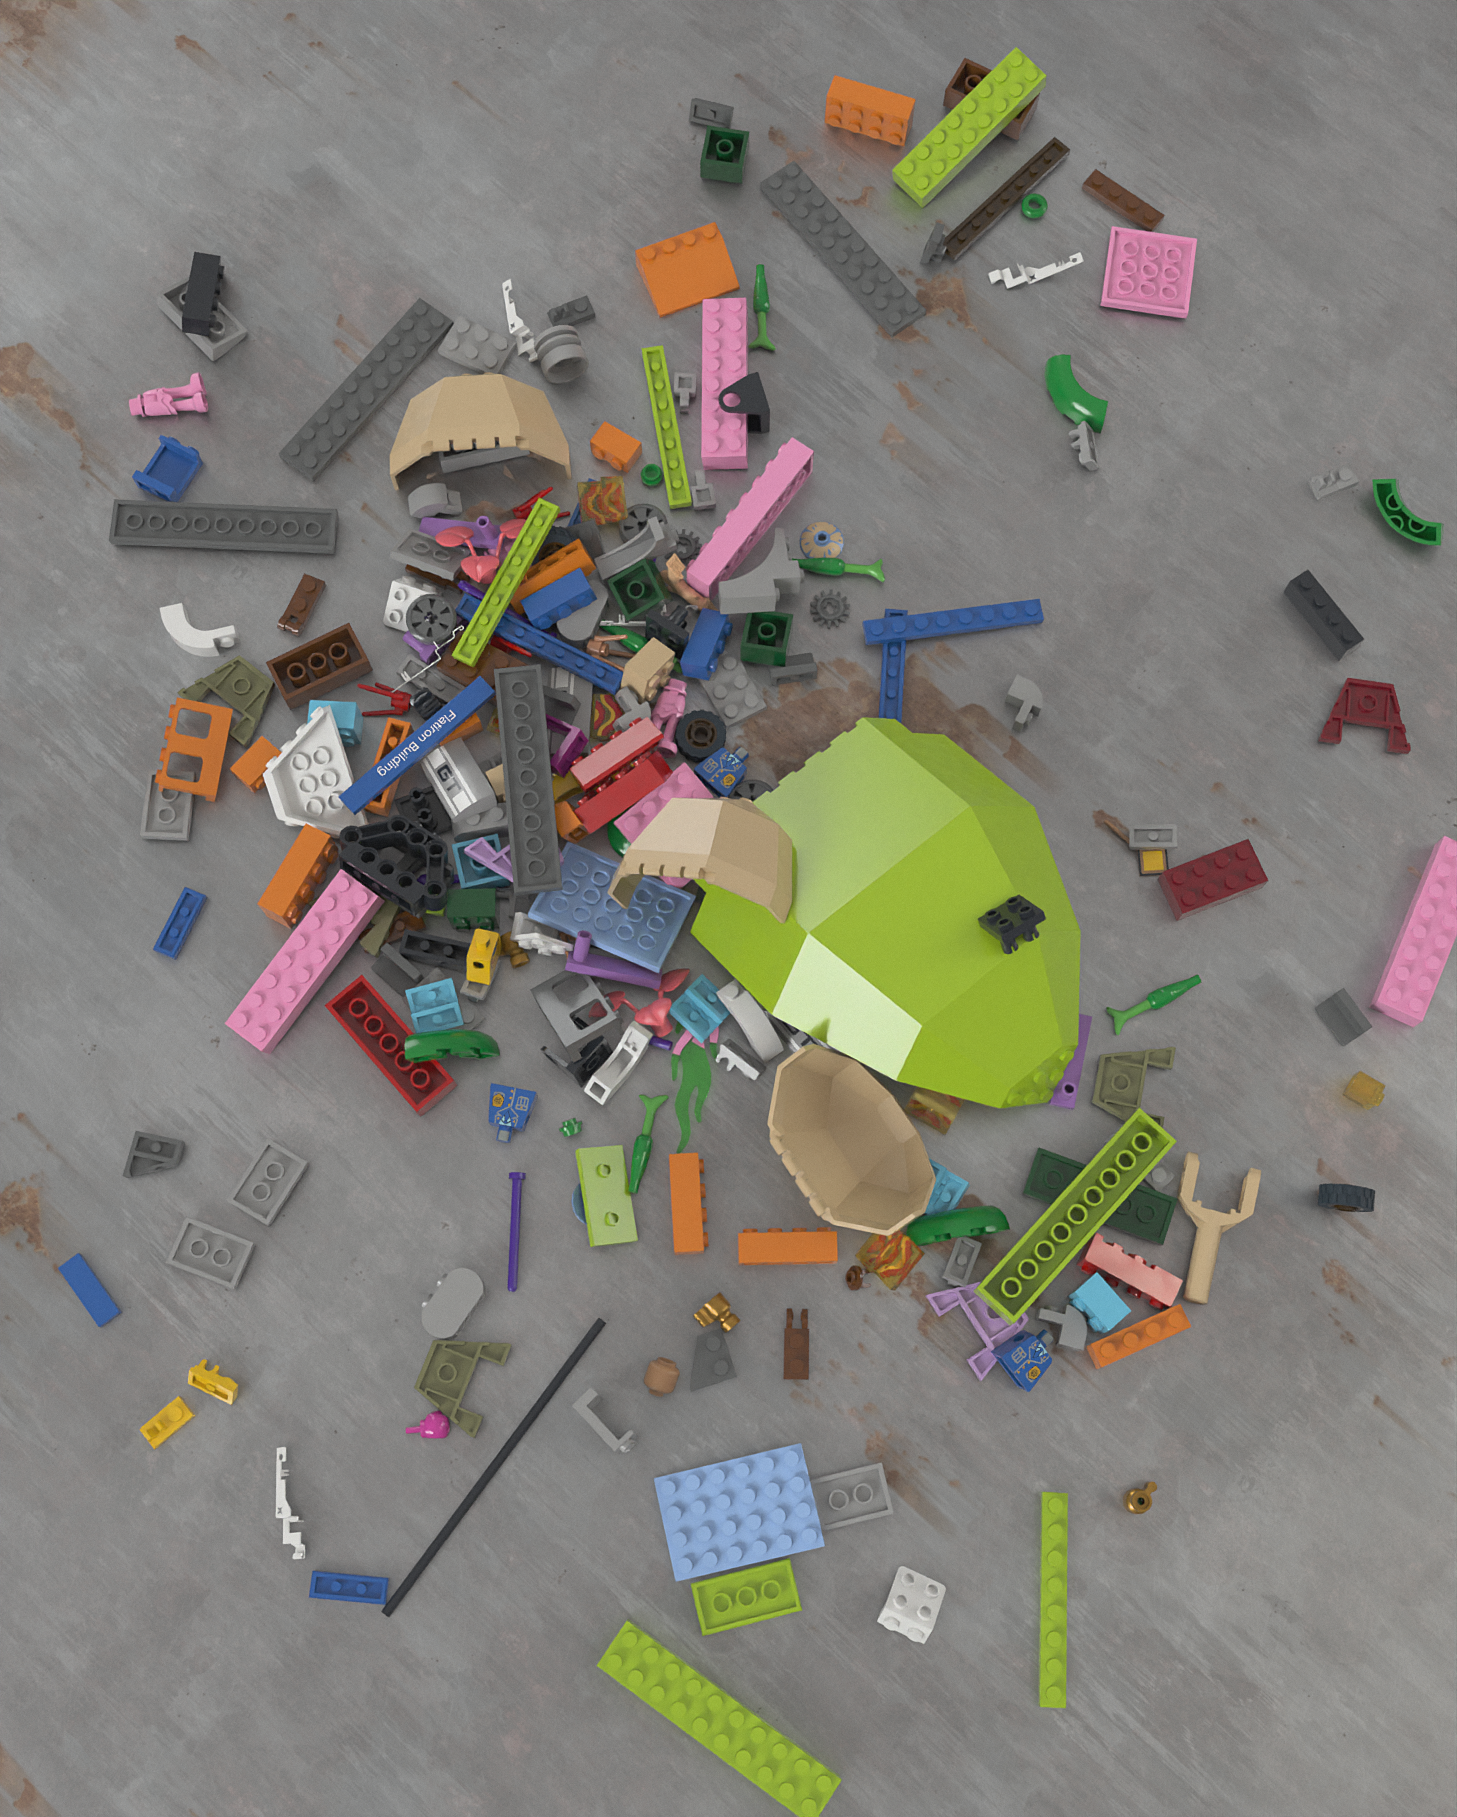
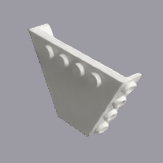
M330 705L323 708L319 706L310 715L312 720L308 724L304 723L297 729L295 733L298 736L293 741L288 740L281 747L282 753L278 758L274 756L266 764L268 769L263 773V777L277 819L285 821V824L289 826H304L307 823L329 833L333 838H340V832L343 828L347 826L359 827L368 825L364 808L354 815L338 797L353 785L355 781Z

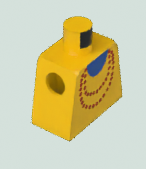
M479 928L475 930L467 954L468 981L490 985L502 948L499 933ZM479 962L484 965L483 968H478Z

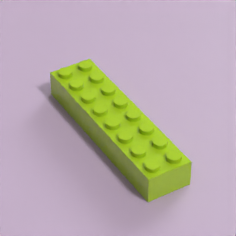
M1015 47L892 170L893 180L917 204L924 208L1046 87L1047 75Z

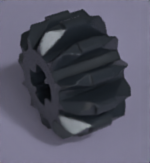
M425 687L417 690L410 698V704L425 721L429 720L444 707L433 693Z

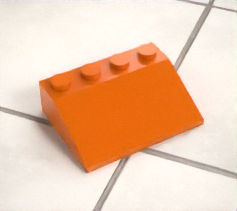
M716 222L635 250L636 266L660 318L703 302V299H713L740 289L724 239Z

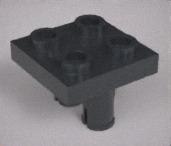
M678 605L667 619L651 609L646 615V639L650 641L654 637L675 652L674 657L681 660L690 634L684 630L687 626L685 618L688 616V610Z
M432 786L424 789L413 788L410 790L409 795L394 800L399 815L419 822L427 831L438 834L452 829L451 818Z
M1020 894L1010 897L1002 905L987 911L985 915L978 918L980 927L1000 941L1004 954L1013 953L1011 947H1013L1014 951L1018 950L1019 946L1015 938L1023 934V938L1027 942L1034 940L1032 934L1037 939L1040 934L1037 931L1036 925L1046 920L1044 911Z

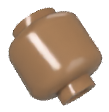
M658 1357L657 1360H652L649 1363L644 1376V1384L649 1388V1393L663 1397V1394H670L674 1391L680 1375L676 1363L664 1357Z

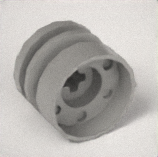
M554 326L536 337L534 350L537 353L538 360L541 362V368L548 382L561 384L572 381L585 373L589 367L586 353L581 347L578 333L573 326Z

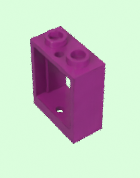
M546 714L547 729L566 737L550 760L551 773L564 778L572 767L571 762L579 757L589 740L581 729Z

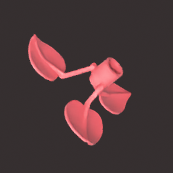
M512 519L500 526L502 533L499 536L495 557L490 555L477 556L469 539L474 536V532L467 527L455 526L439 532L435 539L438 544L446 547L466 543L472 556L461 561L462 569L475 581L489 584L493 582L497 575L496 568L500 564L499 556L504 537L517 538L526 520Z
M676 969L663 974L659 989L653 988L654 991H658L659 999L640 1010L624 998V991H613L603 997L608 996L614 1006L613 1012L621 1004H625L636 1013L634 1019L637 1023L650 1025L656 1037H663L673 1029L666 1016L672 1006V1001L669 998H663V994L677 988L684 981L690 969ZM596 1002L588 1016L590 1018L591 1016L604 1017L607 1015L599 1002Z

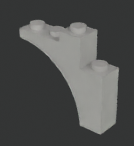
M657 517L648 519L646 527L634 538L594 560L604 584H606L607 580L644 558L653 560L677 550L676 542L680 540L675 528L670 529L668 523L664 525V522L659 523Z
M783 528L774 529L772 550L761 565L741 577L719 582L718 600L720 614L775 611V604L779 602L780 594L799 593L800 583H804L803 569L799 570L798 560L792 561L791 553H787L790 548L789 537H785Z

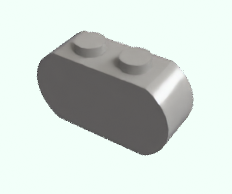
M588 579L597 600L573 612L569 617L556 622L562 642L576 649L587 648L589 640L594 639L600 628L599 624L604 619L609 608L608 592L603 584L596 580Z
M506 802L499 803L497 807L454 823L451 819L454 841L460 843L498 834L499 838L508 837Z
M467 1268L453 1269L448 1275L445 1273L437 1283L439 1288L435 1294H429L422 1304V1307H424L421 1312L422 1325L430 1335L438 1339L449 1340L457 1337L486 1296V1287L482 1278Z

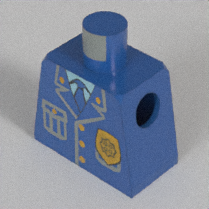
M740 746L733 754L725 748H721L694 768V774L718 798H729L738 783L742 782L747 775V768L742 763L749 757V754Z
M491 1083L489 1124L499 1127L496 1137L497 1141L510 1143L513 1130L525 1131L538 1099L535 1091Z
M1045 1329L1036 1337L1032 1333L1022 1330L994 1348L991 1353L1016 1386L1029 1392L1052 1363V1358L1045 1348L1054 1339Z

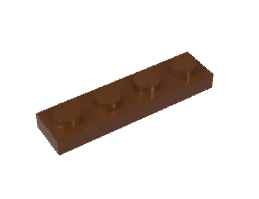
M1097 169L1083 183L1082 189L1145 231L1154 232L1164 219V214Z

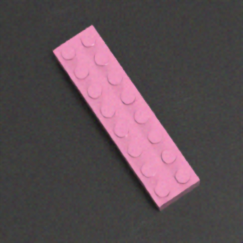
M746 297L703 299L701 458L704 470L748 468V414L725 412L719 406L718 401L722 390L748 375V307ZM729 393L723 398V402L729 407H735L741 401L740 397L735 393Z
M793 437L788 443L782 444L778 451V456L767 463L762 476L756 477L749 493L745 492L741 496L739 505L735 510H730L723 526H718L715 529L712 540L709 543L706 542L701 547L700 555L697 559H692L687 565L686 581L691 588L701 596L709 598L712 602L718 594L719 582L730 579L811 475L814 459L813 450Z
M1444 836L1435 844L1369 1008L1411 1027H1415L1423 1021L1457 936V841Z
M340 869L225 1024L261 1052L271 1054L385 901Z

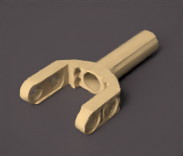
M1188 1151L1183 1165L1177 1199L1185 1213L1194 1221L1197 1226V1232L1183 1299L1191 1303L1205 1305L1208 1303L1221 1234L1253 1215L1261 1170L1250 1167L1247 1176L1243 1180L1237 1213L1235 1209H1230L1227 1213L1201 1207L1202 1201H1192L1200 1162L1197 1153Z

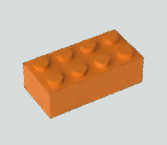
M834 75L826 96L825 123L834 127L848 129L854 133L865 134L874 139L878 138L895 145L905 146L913 123L916 99Z
M307 823L304 825L257 903L267 917L292 929L294 924L300 922L304 907L315 896L314 890L318 884L323 883L327 875L326 870L338 858L339 849L330 835Z

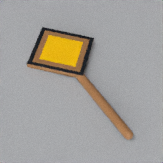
M1104 820L1105 825L1129 844V838L1108 820ZM1167 849L1136 850L1139 877L1161 875L1163 871L1169 869Z

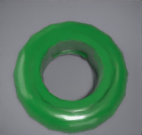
M1034 193L1027 195L1023 199L1021 208L1027 217L1036 219L1046 213L1048 204L1042 195ZM1036 203L1040 208L1033 209L1029 204Z

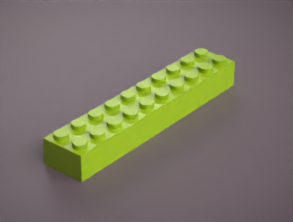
M1138 1108L973 1292L1010 1326L1014 1324L1177 1141L1141 1108Z
M629 1619L625 1622L596 1665L799 1817H819L842 1780L839 1774Z

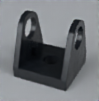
M758 372L748 374L721 391L718 401L723 411L748 414V433L763 434L770 431V408ZM729 393H735L740 397L741 401L737 406L729 407L725 405L723 398Z
M576 1015L571 1017L573 1023L580 1030L590 1026ZM603 1035L588 1042L579 1052L582 1058L574 1063L573 1061L569 1064L545 1046L540 1049L550 1061L581 1088L613 1053Z

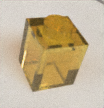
M1358 1071L1352 1076L1342 1095L1369 1110L1374 1106L1378 1107L1385 1096L1382 1092L1386 1085L1362 1071Z

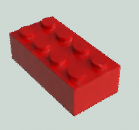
M658 750L652 754L649 751L645 752L632 763L633 767L631 764H628L614 776L615 780L611 776L595 789L597 792L591 790L577 802L579 806L574 810V813L590 834L665 783L673 774V771Z

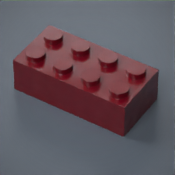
M1249 839L1163 871L1157 879L1177 921L1259 890L1269 881Z

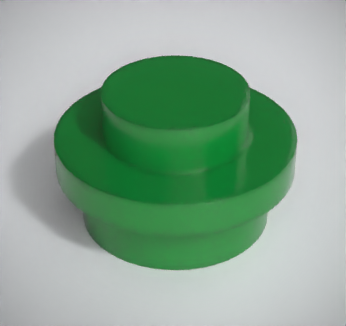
M648 464L641 470V480L644 484L655 486L662 481L663 472L659 466Z
M571 1118L563 1121V1126L559 1128V1131L563 1132L564 1137L582 1131V1120L576 1121V1118Z

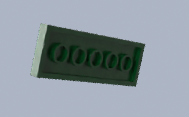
M1038 1147L1022 1194L1051 1205L1084 1169L1086 1164ZM1138 1184L1103 1224L1162 1246L1178 1199Z

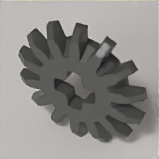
M682 529V534L677 532L680 541L676 542L677 548L680 543L682 546L687 545L686 553L675 550L665 555L664 558L669 559L675 553L681 562L685 561L688 565V559L696 560L697 558L694 555H700L699 551L696 550L702 547V544H696L700 538L697 536L693 539L692 535L694 532L691 531L689 535H686V529Z
M829 589L828 595L823 590L821 591V598L817 595L814 596L817 603L811 601L810 605L815 607V609H811L810 613L817 614L813 617L814 621L821 618L820 626L827 621L828 628L831 627V622H834L838 627V619L845 622L846 619L843 615L850 614L849 611H845L846 608L850 607V604H844L847 600L846 596L842 599L839 598L841 592L838 591L835 596L832 595V589ZM827 604H831L832 607H836V609L833 610V614H829L828 611H824V609L827 608Z

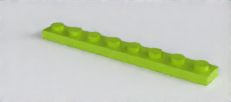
M663 345L641 348L670 509L692 506L664 348Z
M541 498L538 499L452 654L454 659L471 667L475 666L561 511L559 506Z
M1041 1492L1039 1707L1066 1708L1068 1493Z

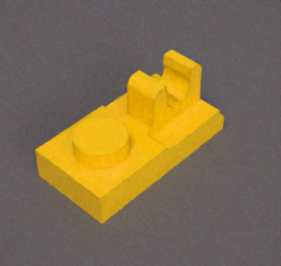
M203 1359L198 1366L195 1365L194 1368H190L188 1384L230 1405L234 1403L237 1398L238 1384L229 1377L218 1375L219 1366L215 1365L213 1370L207 1371L205 1370L207 1360Z
M178 1396L144 1424L140 1431L151 1446L157 1449L196 1415L182 1397Z

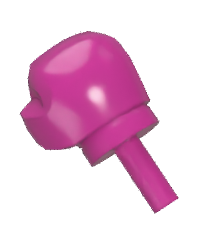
M441 1411L429 1413L424 1420L420 1421V1426L406 1427V1434L421 1433L422 1438L443 1439L448 1436L450 1431L449 1419L442 1415Z

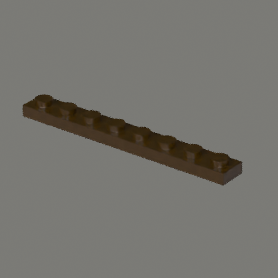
M1056 137L1050 140L945 237L943 245L946 246L945 253L955 261L1069 155L1070 149Z

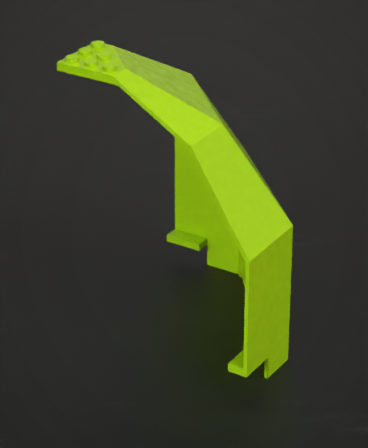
M862 717L855 723L856 727L849 733L844 731L830 742L831 747L823 753L818 751L804 762L805 767L797 773L792 771L778 782L779 787L771 793L766 791L753 801L756 807L778 823L792 839V903L785 923H780L762 905L717 885L708 884L705 879H693L706 892V895L690 933L771 1015L896 1081L996 1108L1047 1103L1053 1097V1091L1058 1082L1063 1078L1064 1070L1074 1057V1051L1078 1046L1081 930L1036 809L946 735L912 733L896 719ZM1020 894L1043 910L1046 920L1036 925L1037 931L1040 934L1037 939L1032 934L1034 940L1027 942L1024 940L1023 934L1015 938L1019 946L1018 950L1014 951L1013 947H1011L1013 953L1004 954L1000 941L980 927L978 918L985 915L987 911L1002 905L1010 897Z

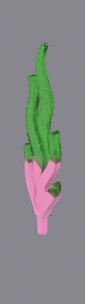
M677 1022L675 1028L676 1034H679L684 1028L679 1022ZM719 1026L709 1035L710 1052L713 1059L717 1057L716 1048ZM688 1030L685 1031L677 1042L671 1058L673 1081L677 1079L678 1062L680 1059H682L683 1065L682 1083L675 1100V1111L682 1131L681 1141L676 1151L677 1154L684 1150L691 1134L688 1106L692 1091L697 1085L698 1095L694 1113L697 1122L701 1123V1110L711 1086V1070L704 1048V1041L701 1044Z

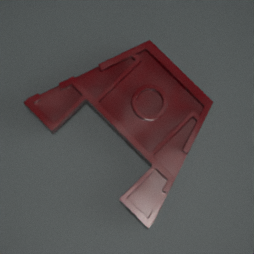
M1347 678L1318 741L1340 744L1342 741L1343 722L1389 729L1387 751L1408 754L1411 751V746L1406 739L1405 724H1402L1400 717L1401 710L1394 684Z

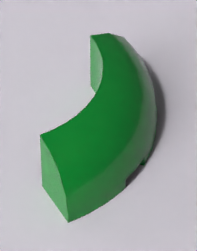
M1061 354L1049 358L1045 364V383L1047 390L1049 389L1053 398L1054 405L1063 415L1066 414L1074 420V424L1077 426L1082 421H1085L1093 429V432L1101 434L1108 401L1092 396L1079 385L1071 369V355Z
M1372 479L1376 504L1385 520L1393 529L1406 538L1418 543L1442 545L1444 524L1423 520L1411 512L1402 499L1398 479Z
M451 1029L428 1031L408 1035L405 1040V1059L414 1063L445 1059L447 1054L460 1055V1058L475 1060L500 1056L497 1042L490 1035L475 1030Z
M993 1205L974 1206L920 1216L908 1224L906 1237L914 1244V1247L952 1240L951 1238L995 1234L1010 1230L1006 1215L999 1208Z

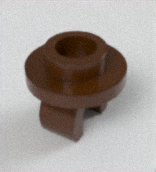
M851 1266L845 1276L848 1287L855 1291L860 1288L871 1287L870 1283L863 1282V1275L871 1274V1271L869 1269H861L860 1266Z

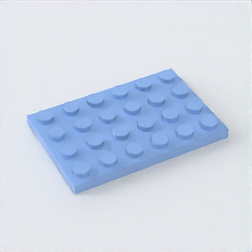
M568 841L562 851L564 865L561 866L563 890L539 893L528 912V917L577 938L579 931H588L592 934L590 944L659 973L695 902L696 896L645 875L635 888L628 909H623L607 893L614 873L620 863Z
M802 1443L654 1478L676 1582L825 1546Z

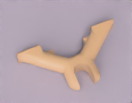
M674 553L665 563L668 570L660 572L664 582L668 584V590L680 595L691 605H697V610L700 612L702 608L718 611L709 598L701 596L685 582L681 572L686 567Z

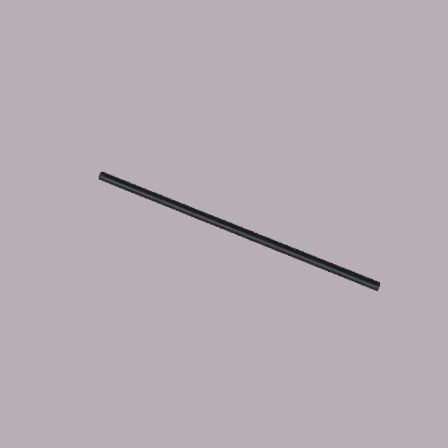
M598 1317L381 1612L387 1617L391 1616L606 1325V1322Z

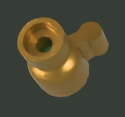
M509 931L500 936L502 948L499 957L510 955L509 961L512 968H519L528 964L530 959L528 954L523 951L524 948L519 947L517 942L510 940L512 931Z
M721 1292L693 1315L702 1327L714 1321H719L720 1327L725 1333L741 1321L736 1314L730 1312L731 1305Z
M1146 1482L1143 1489L1133 1488L1128 1490L1123 1496L1125 1509L1132 1514H1144L1152 1506L1150 1494L1157 1490V1484L1155 1482Z

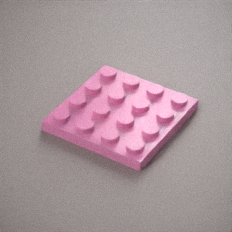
M1112 226L1100 306L1186 319L1189 310L1197 239Z
M683 762L673 771V774L665 783L636 802L613 823L632 844L672 798L714 797L689 766ZM658 876L667 885H672L679 889L692 880L685 877Z

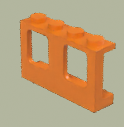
M177 697L176 704L170 705L168 718H173L171 726H166L164 739L168 740L167 748L162 747L159 761L163 762L162 770L157 769L155 783L159 784L158 791L163 792L165 788L206 796V801L215 802L233 709ZM185 709L205 713L212 717L209 735L206 739L182 735L176 732L180 710ZM172 753L199 757L203 760L198 782L174 779L167 776Z

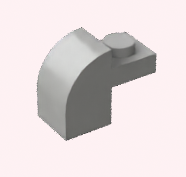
M433 483L423 485L408 495L410 516L432 518L438 512L456 516L462 513L460 492L446 489L445 484Z
M1016 675L1005 699L1006 703L1020 709L1012 729L1021 732L1024 725L1028 727L1033 715L1038 717L1043 705V695L1040 688L1031 680L1020 675Z
M627 686L619 690L614 696L625 712V715L618 718L612 724L616 732L619 730L625 732L631 728L629 724L638 717H641L642 720L646 717L651 718L649 703L646 701L639 705L636 694L629 690Z
M1045 1305L1044 1309L1040 1308L1037 1310L1035 1320L1059 1326L1055 1346L1079 1352L1084 1350L1087 1325L1083 1315L1076 1308L1065 1305L1062 1313H1059V1308Z

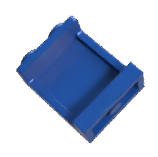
M160 435L158 438L161 443L160 447L144 471L136 470L132 478L138 488L166 502H178L203 465V462L199 456L200 453L191 446L185 447L171 436L167 438Z

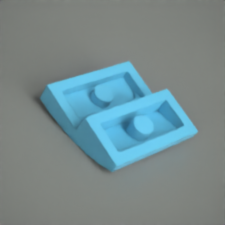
M703 974L687 988L669 1010V1013L701 1044L730 1014V1011L716 994L719 989Z
M452 978L405 990L416 1033L446 1030L464 1025Z
M929 1158L936 1182L924 1214L928 1215L956 1209L970 1186L969 1182L949 1172L946 1167Z

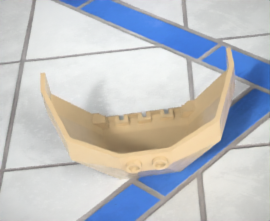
M486 372L484 374L472 375L466 373L461 376L444 377L410 400L390 453V477L394 489L399 490V473L423 456H430L433 452L450 451V444L454 445V450L473 449V443L477 444V449L496 448L495 441H499L500 448L517 446L520 450H529L564 465L568 480L572 479L569 445L544 391L502 374Z
M672 798L627 849L614 873L607 893L623 909H628L635 888L645 875L705 879L708 884L717 885L766 907L780 923H785L792 903V839L778 823L747 798Z
M816 1044L803 1046L777 1066L767 1123L770 1128L769 1136L771 1140L769 1142L779 1156L782 1155V1162L791 1176L797 1178L795 1182L804 1196L810 1198L809 1204L817 1216H821L825 1221H830L832 1225L890 1236L924 1214L936 1182V1177L921 1135L895 1095L860 1061L845 1053Z

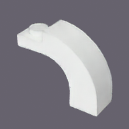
M182 603L160 608L162 621L172 639L182 649L191 654L204 657L220 656L218 647H231L234 643L240 642L239 634L234 625L210 631H201L190 625L188 612Z
M736 979L716 992L718 998L739 1023L748 1038L751 1048L764 1064L784 1051L771 1023L748 991L743 989Z
M633 1021L628 1026L620 1043L609 1059L592 1075L584 1092L604 1105L622 1086L640 1062L649 1047L647 1045L653 1034L636 1021Z

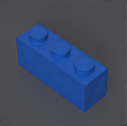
M578 568L521 600V603L533 626L541 631L549 628L555 622L569 617L580 608L590 605L593 601L597 600V597L581 568Z
M702 608L680 660L684 676L709 681L712 672L715 673L718 657L720 654H723L725 649V640L732 633L733 624L730 623L729 614H720V611Z

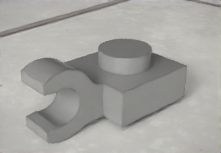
M675 373L674 397H680V413H689V397H696L697 373Z
M704 470L695 471L696 486H691L694 510L715 508L716 500L713 483L706 484Z

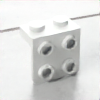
M402 576V578L393 580L383 623L386 626L407 632L406 613L410 604L418 597L426 594L442 596L443 591L437 590V586L430 583H423V585L415 583L416 579L408 576ZM429 615V616H428L429 619H426L425 621H429V622H430V617H431V615Z
M522 912L515 913L510 940L517 942L519 947L525 949H532L533 947L538 949L539 954L549 956L552 955V952L565 954V951H573L574 945L557 940V929L529 918L528 914Z
M904 1566L899 1567L888 1599L878 1616L877 1622L883 1624L889 1630L898 1631L906 1635L912 1641L924 1644L934 1628L946 1591L945 1586Z

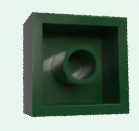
M707 125L700 160V177L742 183L749 151L750 132Z
M644 558L607 580L627 621H640L646 617L651 609L657 611L664 604L667 605L674 601L653 560Z
M776 611L747 613L740 645V660L785 667L793 631L794 614Z
M448 889L447 918L452 928L462 933L478 928L488 931L500 929V900L496 889Z

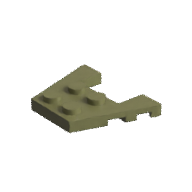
M239 655L215 669L214 673L204 679L201 677L194 681L195 684L186 689L182 688L177 693L183 699L201 702L212 691L237 710L243 717L231 729L229 735L247 748L273 692L275 683Z
M357 880L385 901L370 920V923L375 926L360 942L361 947L378 958L384 940H387L391 925L399 914L401 907ZM319 897L309 902L310 908L313 907Z
M1176 1047L1101 1054L1099 1056L1092 1103L1126 1122L1141 1106L1147 1065L1171 1070L1173 1068ZM1146 1113L1163 1128L1165 1117Z
M433 1340L414 1388L456 1425L462 1428L470 1437L476 1438L484 1417L461 1408V1402L479 1358L481 1357L504 1366L512 1344Z

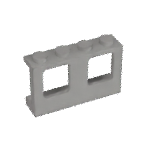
M590 1387L572 1406L614 1452L618 1454L624 1452L627 1454L637 1444L634 1440L637 1437L636 1433L630 1429L619 1439L593 1411L603 1398Z

